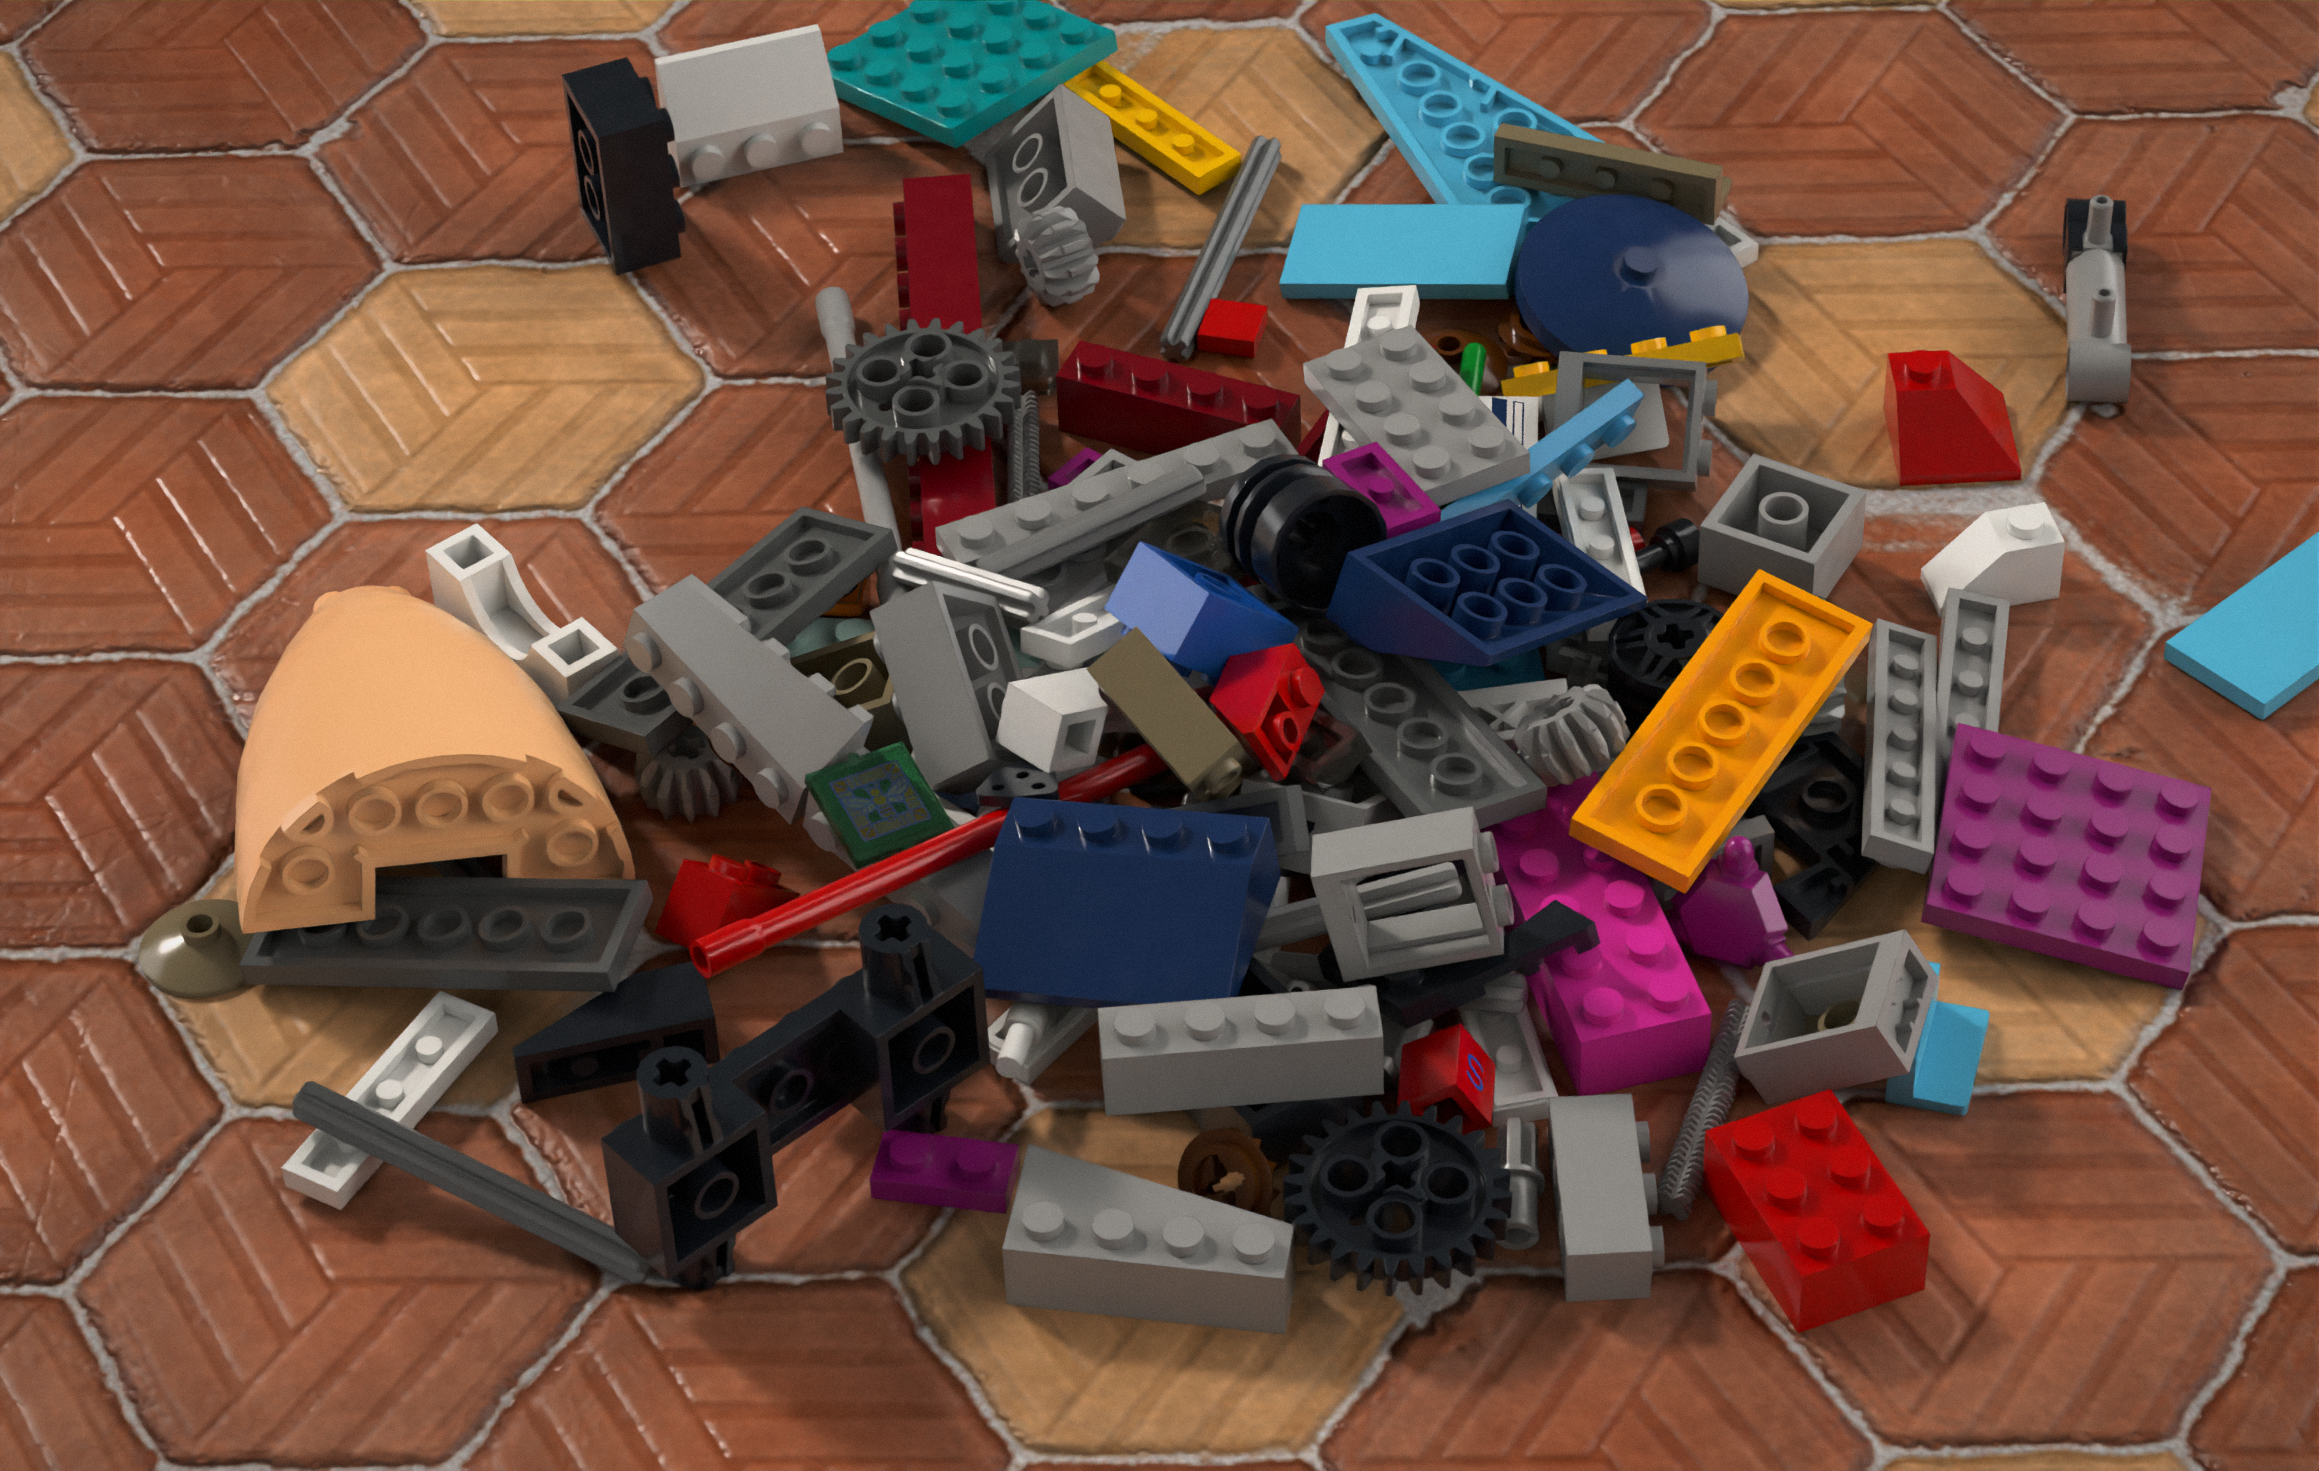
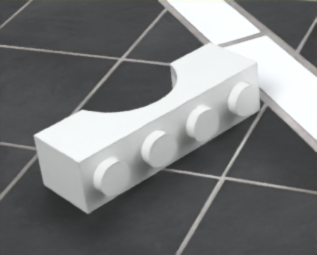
M477 523L425 550L435 606L440 607L491 639L541 687L555 708L619 656L618 648L583 617L562 628H559L550 621L526 589L512 554Z
M1088 667L1008 682L995 742L1044 772L1050 773L1055 771L1057 773L1094 765L1101 734L1109 732H1138L1107 698L1086 670ZM1193 670L1189 678L1182 677L1212 712L1216 713L1217 711L1209 701L1215 687L1200 677L1202 673Z

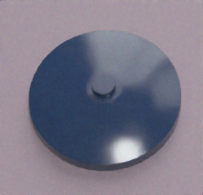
M1615 194L1589 196L1570 201L1550 211L1534 225L1527 235L1514 275L1515 297L1525 323L1540 343L1558 358L1560 351L1585 353L1604 349L1607 350L1608 355L1632 354L1630 345L1636 342L1665 337L1667 347L1691 342L1690 332L1721 325H1725L1727 335L1738 333L1740 336L1748 313L1749 293L1743 270L1732 251L1722 239L1710 228L1689 214L1670 205L1637 196ZM1717 367L1707 368V372L1709 373ZM1659 384V388L1673 386V385H1660V384Z

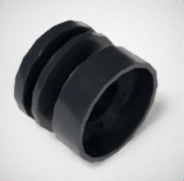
M1286 453L1261 459L1242 473L1227 493L1219 517L1220 545L1229 562L1300 613L1325 615L1327 613L1348 552L1387 540L1386 522L1376 503L1306 456Z
M1658 599L1647 602L1644 609L1622 616L1616 620L1608 635V683L1606 690L1613 701L1618 702L1626 717L1625 723L1631 733L1626 741V745L1724 616L1723 613L1710 605L1688 599Z

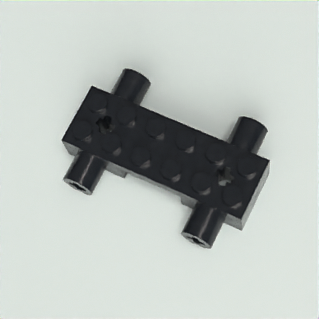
M899 903L885 904L870 910L862 918L858 927L862 968L852 975L843 977L832 988L797 1011L788 1013L777 1024L745 1045L731 1050L722 1060L710 1068L707 1067V1062L701 1054L690 1048L680 1046L658 1049L647 1055L640 1062L636 1075L642 1112L632 1119H627L617 1125L612 1132L601 1138L615 1233L667 1280L671 1278L672 1281L684 1287H704L706 1290H709L723 1276L728 1277L734 1273L735 1260L733 1259L732 1249L736 1244V1234L778 1206L772 1156L847 1105H853L885 1133L890 1130L934 1134L936 1132L940 1133L947 1128L948 1116L945 1114V1107L950 1098V1089L990 1063L983 967L931 927L920 910L910 905Z

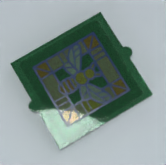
M902 741L861 756L857 753H850L844 762L805 775V785L856 869L882 861L955 828Z

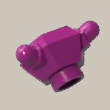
M1744 836L1731 837L1725 843L1723 854L1717 855V860L1711 859L1687 893L1684 894L1678 891L1671 898L1673 908L1669 909L1671 916L1666 917L1678 944H1682L1683 949L1689 948L1692 956L1751 971L1755 965L1761 968L1766 962L1795 955L1784 944L1786 938L1783 934L1788 930V926L1768 873L1758 870L1759 865L1753 858V844Z

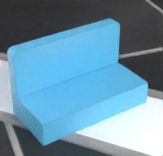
M1928 961L1937 974L1938 979L1909 1074L1887 1078L1885 1102L1963 1116L1968 1112L1990 1014L1984 1009L1937 1001L1941 963Z

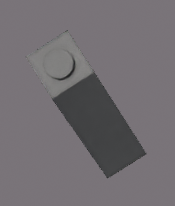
M693 961L634 973L619 982L615 992L601 993L512 1048L522 1104L637 1080L636 1071L640 1062L650 1053L664 1047L680 1046L690 1048L701 1054L707 1065L719 1062L721 1058L713 1007L705 978L697 971Z

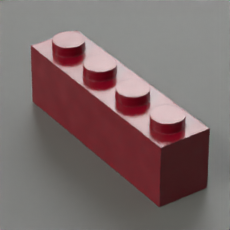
M1081 340L1056 374L1059 431L1157 456L1272 418L1295 450L1301 443L1300 395Z

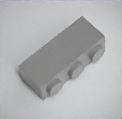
M1632 1093L1549 1097L1547 1144L1566 1302L1651 1298L1652 1269L1664 1268L1665 1257L1662 1226H1649L1648 1215H1657L1655 1174L1642 1173L1641 1163L1650 1162L1648 1122L1635 1121Z

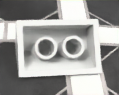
M818 24L654 59L660 108L665 107L667 109L675 134V140L667 143L668 153L673 156L677 165L681 188L843 153L840 109Z

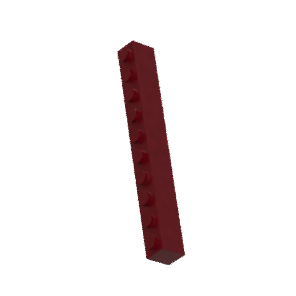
M971 174L902 178L904 202H893L896 237L895 252L897 272L908 271V273H897L899 308L910 309L899 310L900 331L907 330L909 319H914L918 323L919 328H928L934 318H939L941 329L947 330L956 322L962 321L964 334L968 335L972 331L982 328ZM984 435L985 450L983 451L969 445L964 446L963 459L958 460L948 451L941 453V459L937 465H933L928 455H919V461H916L913 466L908 465L910 498L921 497V501H910L912 538L924 537V541H912V548L943 557L936 545V527L996 508L991 437Z

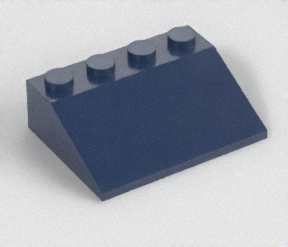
M1506 499L1348 552L1325 617L1347 632L1348 637L1354 643L1371 651L1487 667L1644 609L1648 597L1514 502Z
M1014 797L994 845L973 960L983 967L985 998L1098 1009L1237 997L1281 877L1270 819L1268 817Z

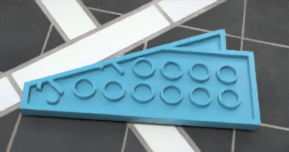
M1377 13L1325 26L1327 47L1436 204H1526L1528 223L1523 239L1524 243L1530 230L1542 217L1555 208L1578 199L1493 182L1494 135L1500 124L1505 123L1602 143L1605 142ZM1513 280V284H1512V288H1511L1510 295H1514V294H1515V290H1514V280Z

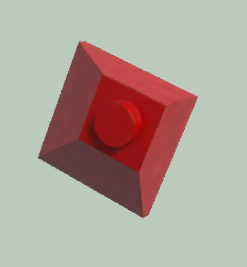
M1916 350L1912 352L1888 353L1883 409L1900 486L2021 480L2022 470L2004 395L2000 390L1948 350Z

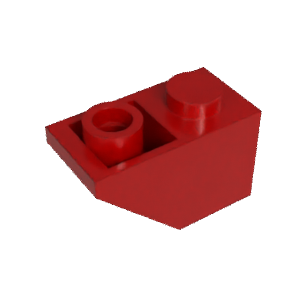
M1295 643L1230 656L1209 701L1247 754L1274 781L1286 779L1325 689L1320 682L1318 674L1308 665Z
M712 854L709 863L683 859L655 933L689 949L691 941L740 919L753 918L798 898L800 893L778 883L782 875L781 872L753 860L745 859L744 864L717 854Z

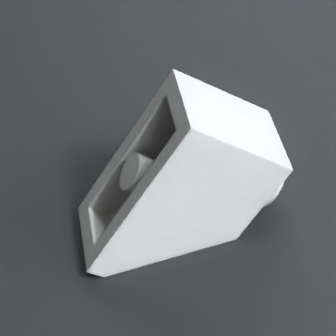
M2045 502L1988 511L1983 513L1923 566L1920 578L1939 618H1942V608L1948 587L2010 600V606L2059 598L2065 541Z

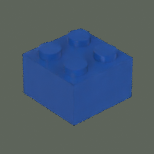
M1139 541L1104 606L1105 610L1124 624L1120 632L1123 636L1137 626L1182 677L1189 678L1192 671L1195 670L1202 673L1200 677L1213 687H1216L1230 656L1290 644L1300 629L1232 577L1142 541Z

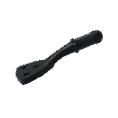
M1018 759L992 773L976 790L978 805L1010 808L1014 797L1060 800L1056 772H1044L1025 759Z

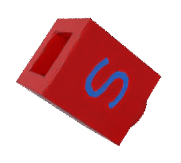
M1461 1023L1403 1044L1397 1106L1400 1105L1402 1100H1407L1410 1104L1412 1115L1421 1117L1430 1105L1437 1106V1122L1442 1124L1452 1117L1460 1115L1463 1117V1136L1492 1126L1496 1064Z

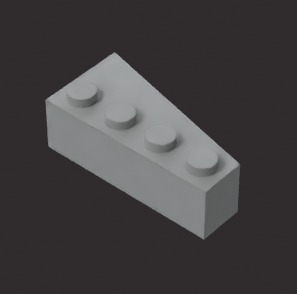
M1028 1144L1002 1248L1006 1302L1008 1305L1267 1333H1286L1296 1282L1293 1224Z

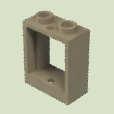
M1137 626L1086 669L1112 704L1200 803L1240 795L1243 779L1253 775L1258 770L1236 737Z

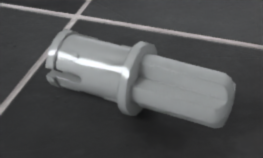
M1511 1117L1507 1120V1124L1501 1125L1497 1129V1148L1501 1151L1500 1168L1510 1170L1509 1191L1512 1192L1511 1218L1507 1219L1505 1241L1496 1242L1504 1248L1522 1250L1532 1247L1539 1240L1537 1203L1538 1196L1544 1191L1545 1177L1538 1170L1537 1127L1533 1122H1523L1520 1117Z

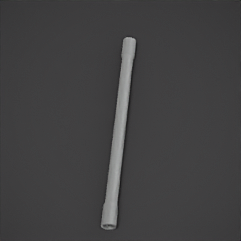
M839 287L825 288L815 298L820 330L823 338L826 340L832 371V361L834 358H846L845 346L847 344L857 345L854 335L856 326L850 299L847 292ZM860 441L848 444L865 523L892 529L898 551H903L880 448L868 455H863ZM898 551L876 569V590L880 606L914 590V587L897 582L892 575L895 567L893 558Z

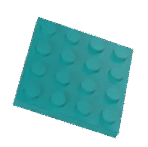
M915 0L909 5V8L886 21L873 24L866 33L847 44L839 45L829 50L827 59L837 97L957 148L1050 92L1059 84L1065 83L1118 51L1115 31L1039 0Z

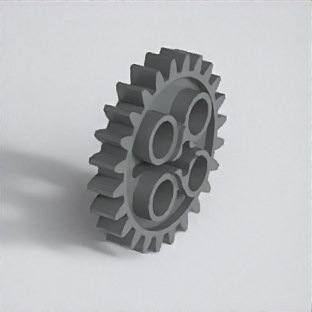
M934 318L928 328H919L918 323L914 319H909L907 330L900 332L891 324H886L885 336L881 338L868 332L863 334L864 347L847 344L845 346L846 358H834L832 361L833 373L826 374L827 390H825L827 413L829 416H832L833 430L843 431L844 442L847 445L860 441L863 455H868L879 448L882 449L883 462L887 463L894 459L898 453L906 454L907 464L913 466L919 455H928L933 465H937L940 462L941 453L948 451L958 460L963 459V447L966 445L983 451L985 450L984 435L1001 439L1003 437L1002 424H1014L1015 409L1021 408L1022 405L1020 367L1015 366L1014 353L1012 351L1003 352L1002 340L1000 338L985 342V329L983 328L976 329L968 335L964 334L962 321L956 322L947 330L941 329L939 318Z

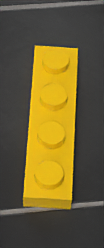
M1104 60L1062 84L1110 117L1112 135L1197 195H1201L1237 174L1241 166V153Z
M1725 325L1690 332L1691 342L1667 347L1665 337L1636 342L1630 345L1632 354L1625 355L1706 362L1707 368L1745 361L1741 337L1738 333L1727 335ZM1604 349V350H1596V351L1585 352V353L1606 354V355H1608L1606 349ZM1548 361L1526 364L1513 368L1515 378L1501 381L1503 396L1540 397L1556 393L1558 369L1550 371ZM1586 379L1585 388L1621 381Z

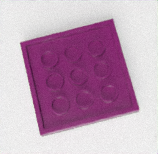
M1958 723L1951 741L1934 841V855L1930 864L1921 922L2183 990L2190 973L2212 788Z

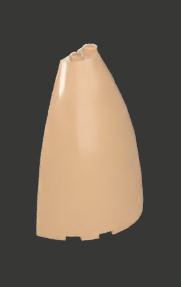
M360 586L342 592H328L317 599L313 607L314 613L286 647L260 695L241 757L236 792L234 873L242 934L375 920V868L502 855V878L635 880V869L627 839L596 771L547 694L498 645L440 607L411 596L406 589L400 586Z

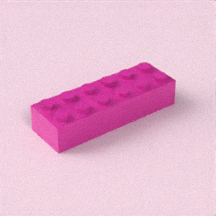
M1596 770L1592 772L1590 777L1583 776L1576 779L1570 785H1563L1561 783L1555 787H1547L1546 808L1480 829L1481 833L1491 831L1494 836L1499 861V871L1493 873L1496 886L1507 884L1511 895L1514 924L1504 926L1506 935L1554 900L1595 922L1600 944L1579 955L1574 945L1543 958L1544 963L1540 965V972L1530 976L1525 975L1578 1096L1596 1095L1703 1071L1710 1052L1712 1017L1707 1002L1645 873L1568 835L1572 816L1600 780Z

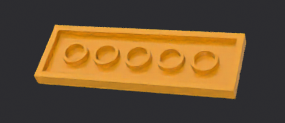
M1758 569L1627 743L1624 750L1620 752L1572 816L1568 835L1686 894L1869 642L1873 623Z

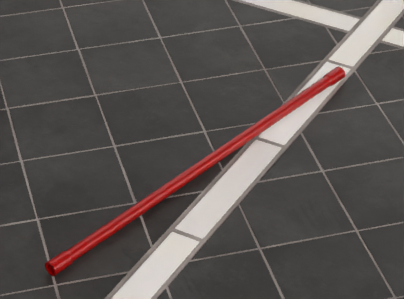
M1629 527L1634 551L1644 548L1645 543L1639 532ZM1217 712L1214 713V714L1220 719V721L1225 725V723L1223 722V720L1221 719V717L1219 716V714H1218ZM1146 743L1058 782L1060 801L1094 803L1170 768ZM1001 807L749 919H740L691 941L689 951L695 968L704 978L713 977L759 956L765 949L993 848L1009 808Z

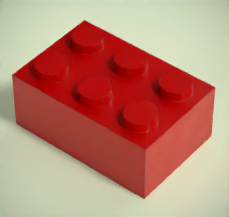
M1831 1089L1705 1131L1702 1187L1797 1333L1925 1289L1930 1232Z

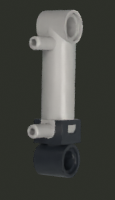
M2097 195L2091 199L2066 198L2062 241L2064 255L2063 293H2066L2067 304L2066 401L2127 403L2131 375V345L2127 344L2125 268L2128 251L2126 201L2112 200L2106 195Z

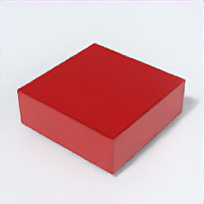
M1211 298L1197 333V350L1255 358L1268 323V306Z

